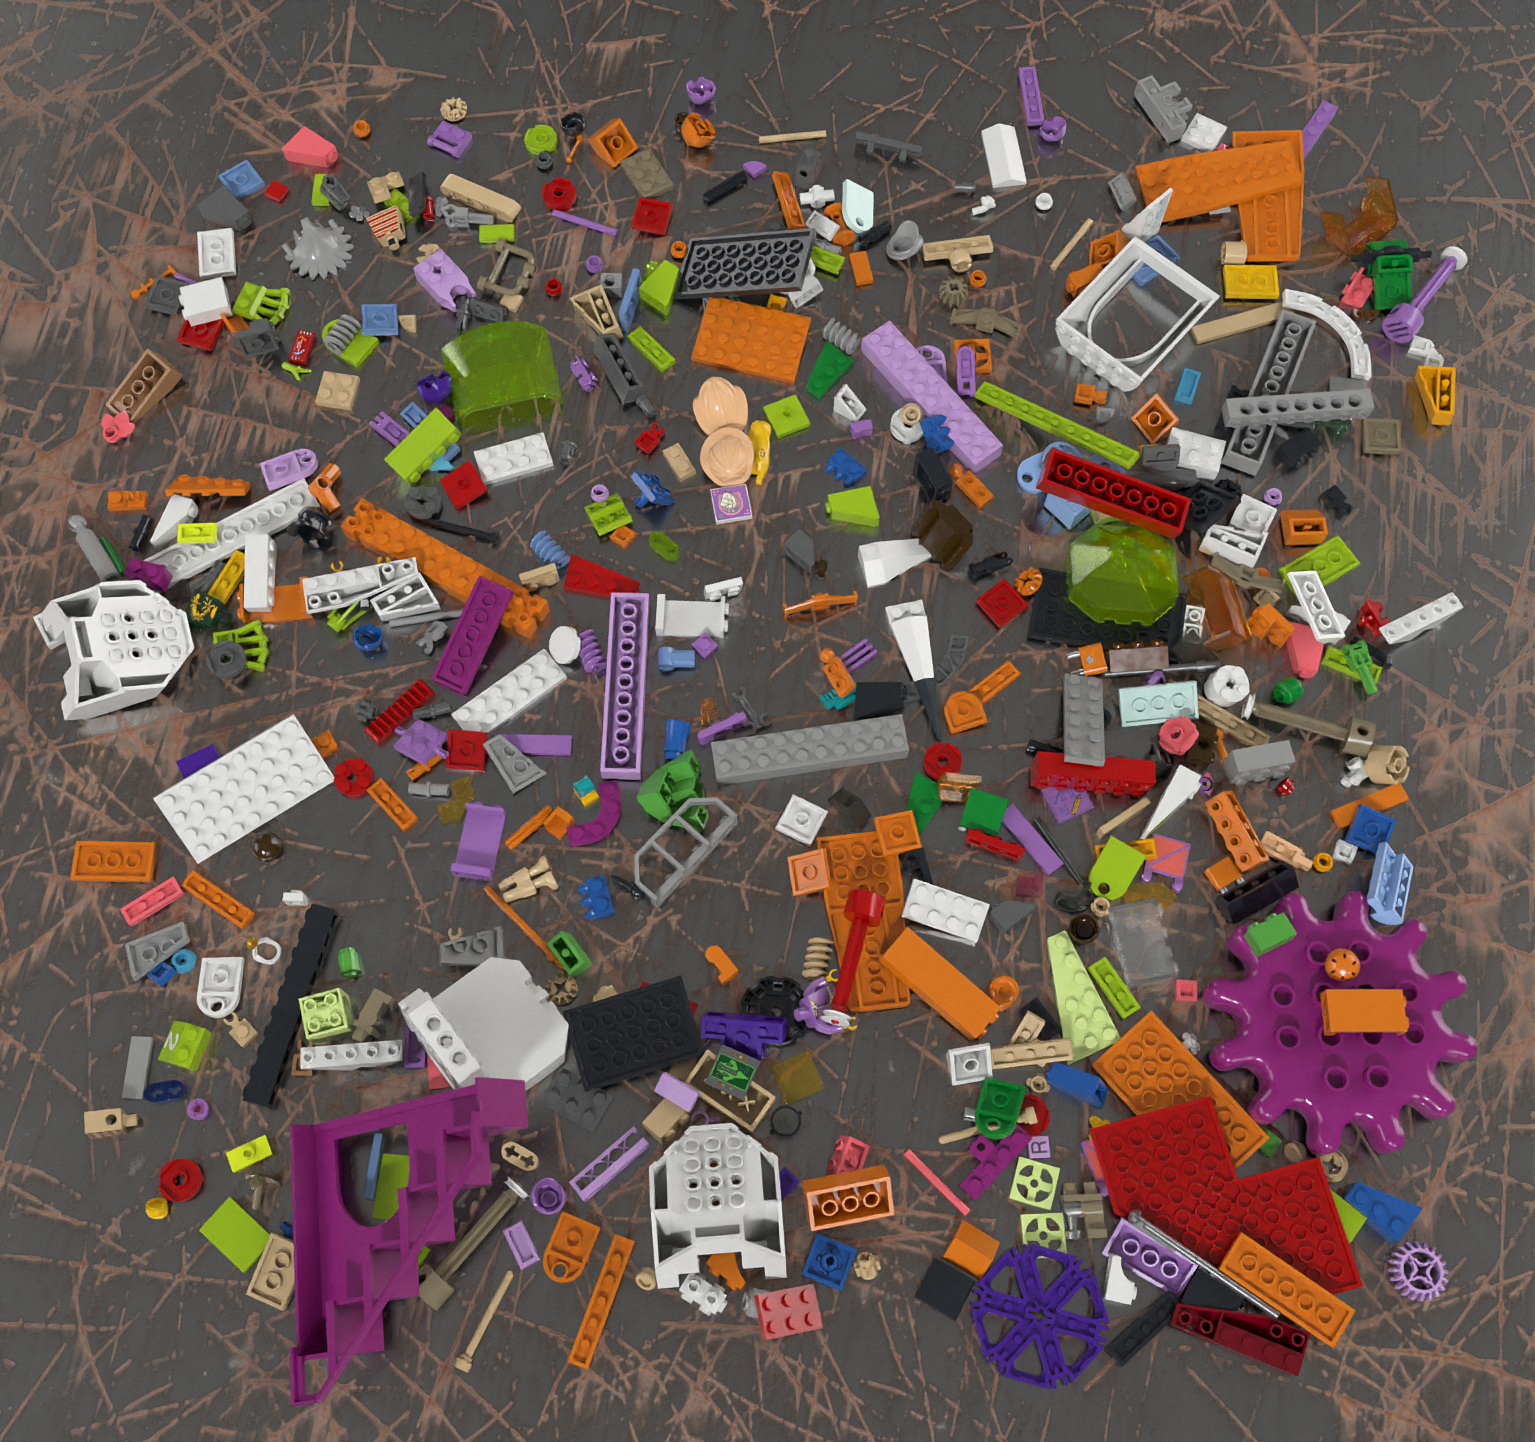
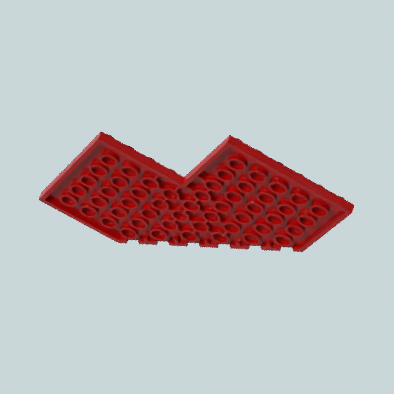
M1211 1096L1088 1129L1113 1211L1121 1218L1123 1217L1128 1220L1131 1211L1140 1210V1216L1217 1269L1238 1234L1242 1232L1332 1295L1363 1287L1319 1157L1237 1179Z

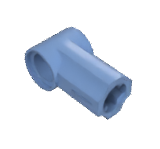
M672 647L659 648L658 669L668 671L673 670L675 667H695V650H675Z

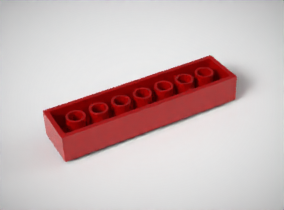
M1052 448L1045 455L1036 485L1038 490L1172 539L1182 533L1191 501L1190 498L1055 448Z

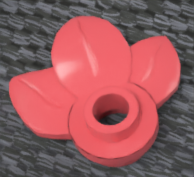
M127 411L120 412L114 418L109 414H105L101 425L104 429V439L107 442L115 443L120 438L128 437L134 431L135 424L129 423L130 418Z

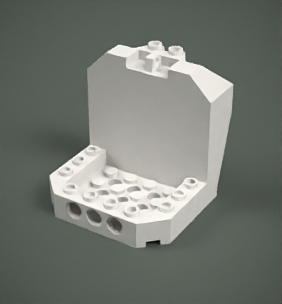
M490 957L432 999L427 991L424 993L419 988L398 1003L408 1027L412 1032L416 1033L418 1042L453 1089L474 1085L476 1077L525 1080L526 1091L565 1063L569 1024L559 1013L554 1003L547 1001L549 994L546 990L542 989L540 985L535 986L532 982V976L518 960Z

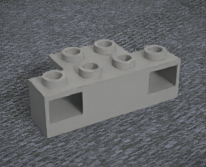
M1153 75L1137 82L1134 96L1169 144L1182 138L1187 126L1185 120L1189 118L1186 112L1190 111L1193 105L1187 97L1180 102H1177L1174 96L1179 95L1181 92V88L1176 81L1160 87Z

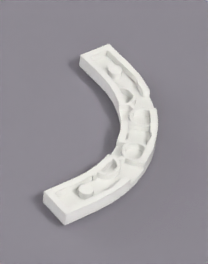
M1285 289L1282 293L1283 307L1313 314L1331 325L1342 337L1348 348L1351 360V378L1369 381L1372 377L1369 348L1367 344H1364L1360 336L1362 333L1351 318L1335 305L1331 307L1322 302L1323 299L1320 297Z

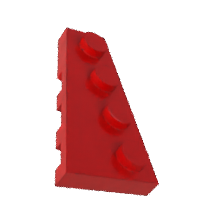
M571 554L563 587L564 590L611 598V593H639L641 585L636 580Z

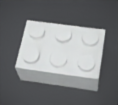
M1172 427L1166 445L1179 444L1181 447L1179 464L1176 469L1195 470L1198 479L1214 482L1219 472L1226 441Z

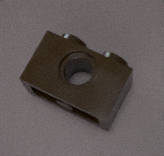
M1194 722L1199 736L1191 748L1186 751L1183 764L1206 770L1214 762L1215 753H1213V747H1216L1219 736L1216 735L1217 728ZM1198 744H1203L1206 749H1201Z

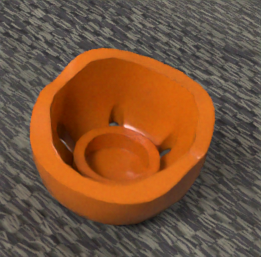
M1339 948L1330 952L1326 957L1325 970L1332 979L1346 982L1358 975L1360 962L1351 950Z

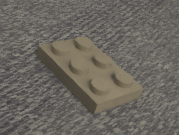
M650 148L620 161L621 168L640 197L653 199L674 189V184Z

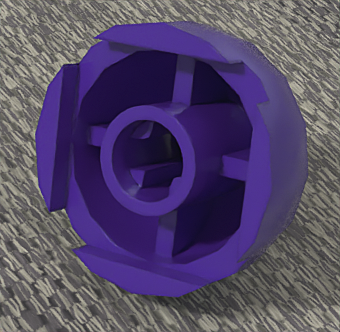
M441 371L439 372L440 376L431 374L417 382L418 385H415L419 395L430 403L442 404L446 402V398L450 396L453 389L449 372Z

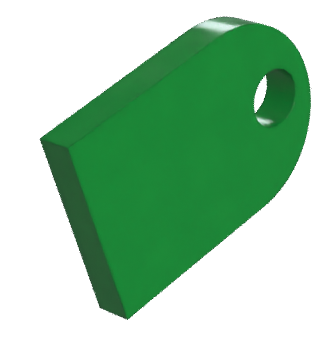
M985 1078L975 1111V1125L983 1136L990 1139H1003L1013 1133L1017 1126L1026 1094V1086ZM995 1124L999 1128L991 1131L988 1129V1126Z

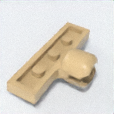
M990 235L923 243L921 249L925 261L947 258L950 260L953 270L965 272L972 265L971 255L993 252V245Z

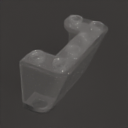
M1156 898L1108 908L1109 921L1127 989L1175 982L1176 977H1178L1177 974H1179L1177 963L1172 962V959H1170L1172 958L1171 948L1166 946L1165 943L1167 932L1165 926L1161 927L1160 923L1164 913L1161 903H1157Z

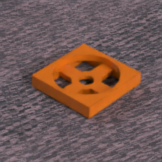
M989 339L954 340L955 366L958 350L962 346H969L973 349L976 356L975 373L992 372ZM975 346H983L986 349V353L976 352ZM987 360L984 365L977 367L978 361Z

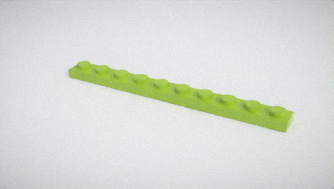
M986 381L975 392V398L1124 468L1130 469L1139 458L1138 451Z

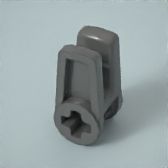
M327 174L323 177L320 192L339 211L345 209L351 198L334 175Z

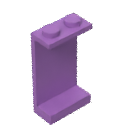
M476 801L465 803L467 814L456 862L451 863L450 871L454 876L492 881L507 814L502 806L491 804V806H484Z

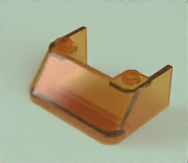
M1365 177L1369 193L1361 201L1362 213L1347 225L1344 215L1341 213L1320 212L1326 238L1347 257L1351 258V255L1363 254V251L1367 250L1366 244L1379 241L1397 226L1398 215L1389 178Z
M1206 565L1181 577L1182 581L1191 585V595L1201 600L1203 608H1205L1211 632L1208 633V638L1202 642L1203 646L1213 650H1221L1252 642V636L1234 582L1230 576Z

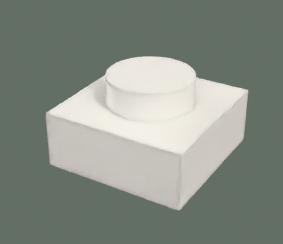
M291 890L290 893H283V901L287 905H308V897L302 891Z

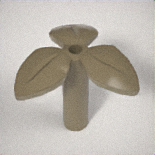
M252 1173L245 1176L246 1180L250 1179L251 1189L254 1190L252 1209H260L264 1184L272 1182L281 1186V1183L271 1175Z

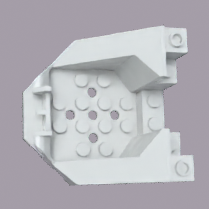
M141 580L101 582L98 586L51 600L42 612L45 632L53 631L55 641L66 640L71 661V667L63 676L67 692L66 697L61 702L64 720H87L155 698L194 649L186 613L181 609L178 610L169 604L170 601L156 592L155 594L148 589ZM124 616L130 617L131 621H126ZM152 633L154 638L148 637L147 634ZM128 634H133L135 639H130ZM109 635H113L116 640H110ZM132 652H137L139 657H134Z
M733 1123L690 1126L684 1132L685 1135L678 1141H675L657 1162L655 1161L649 1166L650 1209L658 1289L680 1287L679 1274L698 1273L700 1267L699 1255L741 1252L743 1269L764 1267L765 1280L787 1278L778 1156L772 1152L769 1153L761 1147L759 1142L749 1135L746 1136ZM711 1163L718 1164L717 1167H710ZM739 1180L740 1184L734 1185L732 1182ZM716 1181L719 1183V1185L713 1187L711 1186V1183ZM692 1183L697 1184L696 1188H690L689 1186ZM714 1201L720 1202L718 1206L712 1205Z

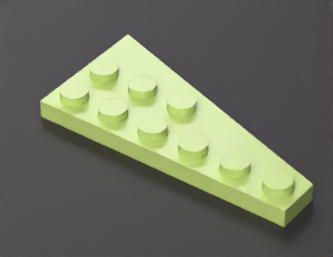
M1065 930L1047 938L1046 941L1056 993L1059 1024L1062 1028V1038H1071L1074 1059L1065 1060L1066 1066L1114 1045L1121 1037Z

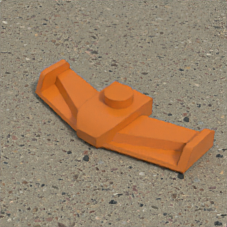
M853 591V595L832 596L829 593H817L811 595L809 600L787 607L786 603H783L784 617L787 618L788 614L811 608V611L830 608L832 604L854 603V605H857L858 594L857 591Z

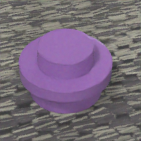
M590 256L586 261V268L592 273H597L602 270L603 261L598 256Z

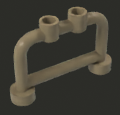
M499 238L495 250L501 254L489 279L484 276L479 277L477 289L481 291L489 289L509 296L517 295L523 288L528 289L530 284L528 276H534L535 274L534 255L525 249L507 244L506 239ZM509 252L528 259L523 267L521 276L518 277L515 288L512 289L494 284Z

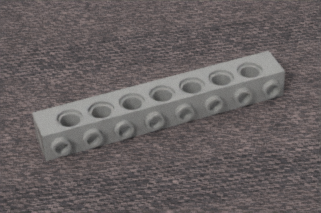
M1358 389L1230 398L1225 400L1222 406L1225 427L1238 428L1241 426L1255 427L1264 424L1310 423L1320 420L1326 422L1334 419L1347 420L1349 418L1364 419L1370 416L1375 407L1371 390Z

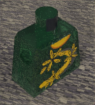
M195 589L185 611L189 628L216 631L220 622L230 624L232 620V614L225 612L226 606L222 601Z

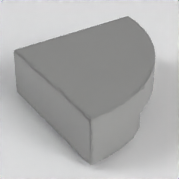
M1097 406L1094 425H1102L1109 422L1113 417L1115 409Z

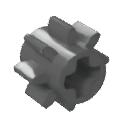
M365 697L364 701L358 700L356 702L354 713L357 714L358 720L367 722L368 719L375 718L378 707L373 702V699Z

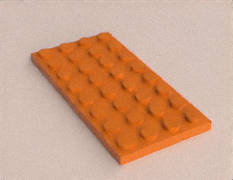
M1152 1011L1144 1016L1091 1065L1136 1116L1211 1096L1235 1170L1270 1138Z

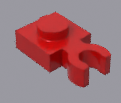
M657 422L652 424L650 432L645 429L634 441L635 446L648 455L660 443L658 437H662L665 434L664 427L659 431L656 430L658 427Z

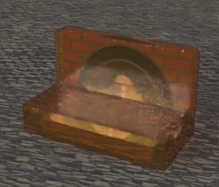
M946 772L938 778L939 800L967 803L971 788L975 789L982 784V776Z

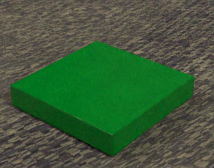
M971 788L959 825L972 830L979 829L984 834L998 836L1009 800Z

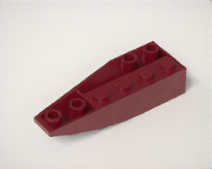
M1176 1303L1170 1323L1172 1326L1292 1376H1299L1311 1334L1265 1315Z

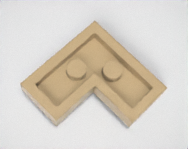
M398 171L390 172L380 178H372L367 182V185L376 204L391 199L389 190L403 186L404 183Z
M1027 1011L1008 1045L1040 1041L1037 1039V1036L1046 1021ZM1041 1063L1038 1065L1044 1067L1046 1063Z

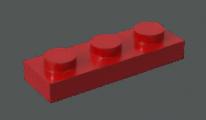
M968 829L964 840L965 842L1019 861L1025 851V848H1022L1016 842H1005L1001 837L996 835L988 836L979 829Z

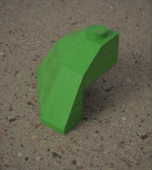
M692 750L683 753L657 769L641 785L637 794L638 802L645 811L663 823H666L688 799L706 798L704 785L699 781L701 766ZM691 805L680 816L692 828L698 831L705 829L709 818L708 810H705L703 805ZM675 821L673 824L675 826L683 827L677 821Z

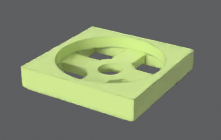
M1019 1156L1009 1199L1050 1211L1060 1168ZM1028 1165L1034 1166L1031 1176L1019 1175V1172ZM1042 1169L1049 1172L1052 1178L1051 1184L1042 1182L1040 1178ZM1033 1179L1037 1180L1038 1186L1036 1188H1033L1030 1185V1182ZM1017 1183L1025 1185L1028 1189L1026 1199L1019 1193ZM1041 1190L1049 1193L1045 1200L1035 1202L1038 1191Z
M1063 1213L1020 1215L1022 1244H1027V1241H1036L1040 1246L1049 1248L1048 1243L1051 1240H1060V1246L1056 1251L1067 1253ZM1046 1218L1054 1220L1059 1226V1231L1047 1229ZM1033 1219H1037L1038 1229L1035 1232H1026L1028 1224ZM1040 1232H1046V1240L1040 1239Z

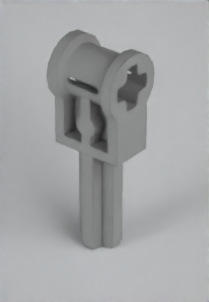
M448 204L443 208V215L446 217L445 222L447 226L452 228L457 226L469 227L470 223L494 224V215L470 213L468 208L457 207L453 204Z

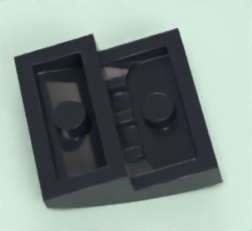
M934 1258L915 1297L948 1317L957 1320L976 1281Z

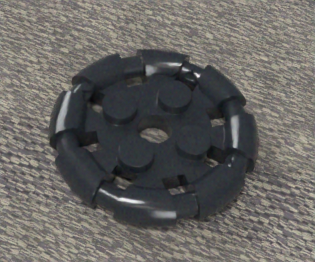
M774 975L757 980L753 987H749L745 991L740 1002L742 1009L739 1014L772 1016L770 1009L778 1006L782 1010L781 1015L778 1017L787 1018V1029L791 1025L796 1029L791 1034L787 1031V1038L783 1044L766 1043L767 1048L775 1046L779 1049L791 1046L796 1043L800 1036L803 1037L809 1029L805 1020L797 1021L794 1017V1010L800 1008L799 1000L804 998V991L800 988L801 985L788 977L777 978ZM774 985L782 986V991L774 990ZM760 990L765 993L761 998L757 995ZM793 992L798 997L794 1001L789 997ZM751 1006H756V1013H749Z

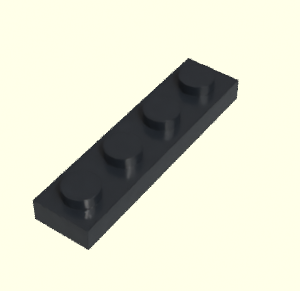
M1167 1291L1106 1348L1120 1367H1123L1171 1322L1176 1303H1181L1170 1291Z

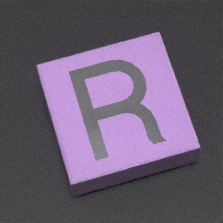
M1048 1136L1031 1137L1032 1140L1027 1144L1028 1158H1050Z

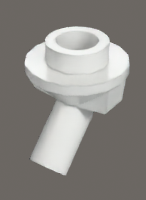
M990 196L981 197L982 206L972 208L973 215L995 208V200Z

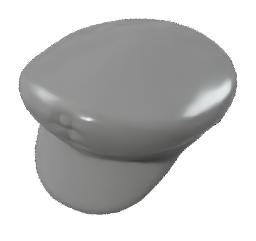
M910 220L904 221L887 243L886 253L891 259H907L922 247L924 239L918 233V226L915 222Z

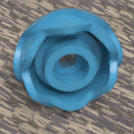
M180 949L173 954L171 966L179 974L188 973L195 968L196 954L189 949Z

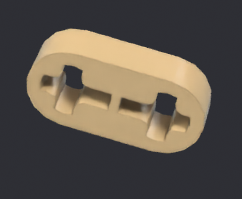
M508 1142L502 1147L501 1154L508 1162L527 1172H533L538 1168L539 1159L533 1152L514 1142ZM514 1146V1151L519 1154L518 1158L514 1155L507 1157V1148L512 1149ZM524 1156L529 1159L532 1156L534 1165H529L526 1168V1163L521 1160Z

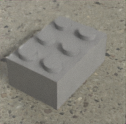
M1286 740L1232 750L1223 761V767L1228 784L1242 785L1250 780L1259 782L1265 780L1266 777H1283L1296 761L1290 742Z

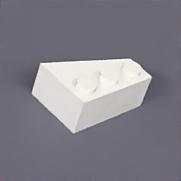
M1214 524L1207 530L1198 550L1214 556L1215 552H1219V556L1239 568L1241 563L1253 568L1268 532H1262V534L1253 533L1248 529L1239 531L1234 530V527Z

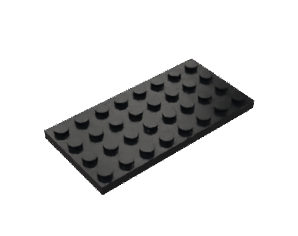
M815 228L690 238L673 296L675 299L802 291L817 232Z
M1039 568L1042 574V583L1034 595L1028 638L1077 647L1101 642L1102 649L1105 652H1108V646H1112L1116 642H1123L1125 645L1132 644L1133 641L1151 643L1152 640L1161 639L1163 642L1166 641L1168 645L1169 663H1179L1188 594Z

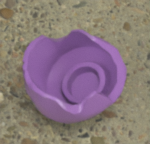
M699 77L695 82L689 80L686 84L689 99L697 105L710 101L715 94V84L703 77Z
M546 1177L538 1180L533 1185L530 1192V1200L537 1211L551 1215L559 1212L564 1206L566 1193L556 1180Z

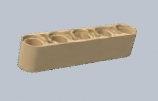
M449 174L440 186L441 192L447 197L487 214L494 215V217L508 223H512L521 210V206L515 200L454 174Z

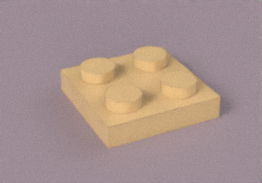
M324 371L315 400L316 405L352 410L360 382L359 376Z

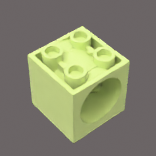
M336 988L299 999L306 1039L316 1046L352 1036L355 1026L353 1025L354 1019L349 995L342 989Z

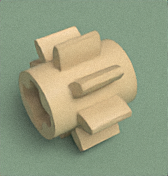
M870 1252L860 1253L857 1256V1261L853 1262L857 1276H862L866 1280L873 1279L877 1275V1270H881L877 1255H872Z

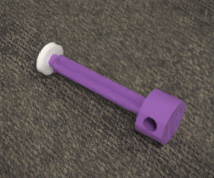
M1455 246L1445 248L1440 256L1442 263L1410 304H1399L1392 309L1382 323V329L1388 338L1398 343L1410 342L1424 324V318L1421 313L1423 308L1453 270H1460L1466 265L1467 256L1462 249Z

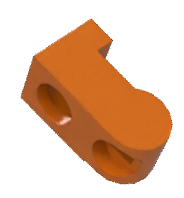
M708 947L705 952L706 961L720 973L718 981L724 986L739 974V970L720 947Z

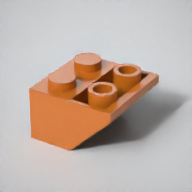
M1318 509L1280 511L1285 545L1322 544L1327 537L1326 517Z

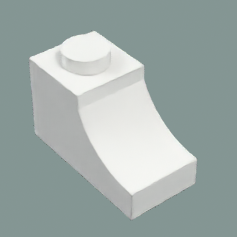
M1109 1253L1102 1297L1107 1300L1131 1305L1132 1300L1136 1298L1137 1287L1134 1286L1135 1283L1125 1277L1121 1267V1257L1118 1254Z

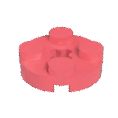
M1179 716L1180 718H1171L1162 725L1159 731L1161 736L1159 743L1168 753L1183 755L1194 744L1199 736V732L1190 719ZM1176 733H1181L1178 738L1175 736Z

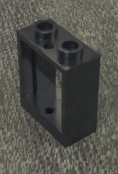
M932 447L917 453L913 467L915 477L930 501L937 500L945 504L950 499L953 485L952 479Z

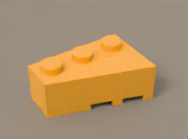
M1417 367L1414 378L1432 425L1451 424L1455 407L1456 367Z

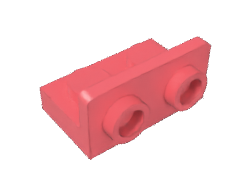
M1363 267L1360 268L1359 272L1355 271L1349 280L1352 282L1351 285L1347 283L1342 291L1345 295L1341 301L1358 310L1362 308L1374 288L1373 279L1362 274L1365 269Z
M841 1135L835 1143L834 1154L827 1164L828 1170L826 1175L862 1169L870 1146L850 1136Z

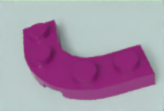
M617 780L598 783L601 810L593 821L566 827L570 848L592 844L604 839L618 823L621 814V798Z

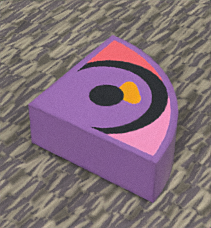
M1207 771L1198 781L1201 783L1198 791L1208 799L1213 792L1214 781L1211 774Z

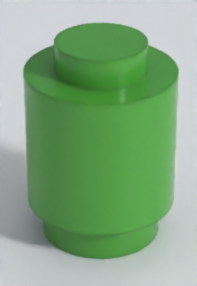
M351 947L341 949L338 955L340 975L345 977V979L356 978L361 972L358 953L355 951V948Z

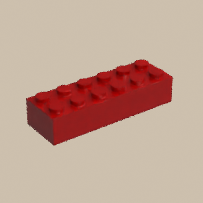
M1038 751L1030 764V786H1036L1037 789L1055 787V790L1064 791L1070 788L1074 789L1075 792L1094 791L1096 794L1110 792L1118 796L1132 794L1134 797H1143L1156 783L1155 761L1105 757V763L1102 767L1064 762V753Z

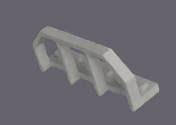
M717 797L688 799L634 855L636 886L648 895L651 903L658 908L738 824L737 814ZM716 804L729 816H724L718 824L719 827L715 831L711 830L705 838L680 817L691 805ZM675 821L702 843L701 845L697 844L692 850L693 854L688 859L684 858L680 863L656 843ZM651 846L677 868L675 873L671 872L664 880L665 883L661 887H656L652 892L640 882L639 859Z

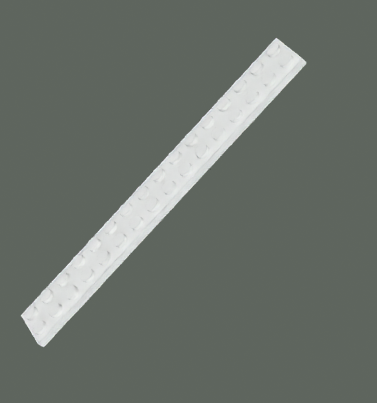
M303 478L217 522V543H176L143 561L161 565L168 569L173 576L167 588L169 589L213 566L216 560L223 561L231 557L235 550H244L245 535L268 534L271 536L297 521L298 513L304 507H317L319 510L322 508L316 498L310 494L308 484ZM126 576L120 577L119 581H128ZM42 613L33 617L50 650L66 642V640L55 641L53 631L45 632Z

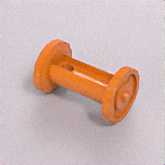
M834 203L827 206L824 210V216L840 226L833 237L834 245L843 247L851 244L855 240V233L847 229L842 214V203Z

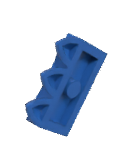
M941 414L919 421L927 448L932 447L936 454L950 449L954 444V440L945 438L951 429L945 426L941 427L947 419L946 416Z
M841 448L828 459V463L825 466V473L836 470L834 480L845 478L844 488L855 485L867 473V468Z
M605 875L585 880L586 882L578 887L577 892L589 894L582 899L580 904L592 907L583 915L585 918L594 920L615 914Z

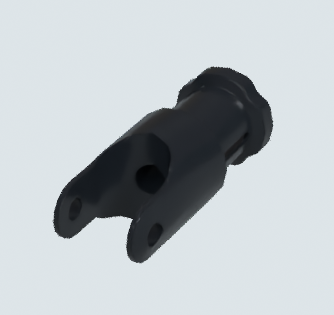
M1001 552L983 558L981 562L970 563L969 570L972 577L977 579L982 574H990L1010 566L1013 563V559L1011 557L1007 558V552Z

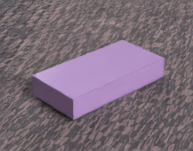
M667 1072L662 1073L654 1090L688 1112L692 1110L700 1094L699 1091Z
M522 1220L503 1230L521 1270L541 1260Z

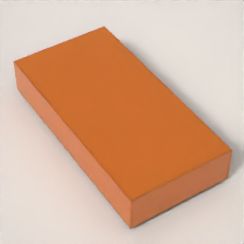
M866 251L850 253L849 260L856 286L873 283Z

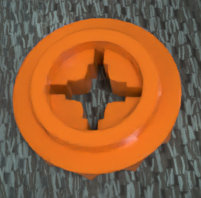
M1033 567L1030 569L1024 568V572L1019 573V577L1015 579L1016 584L1014 587L1021 595L1033 594L1042 583L1041 572Z

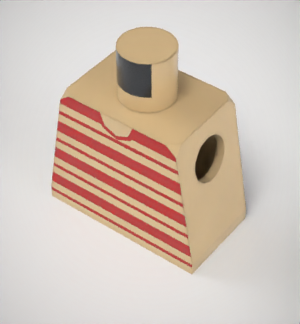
M396 205L366 218L383 247L389 246L390 250H397L399 248L398 241L403 240L406 235L403 214Z

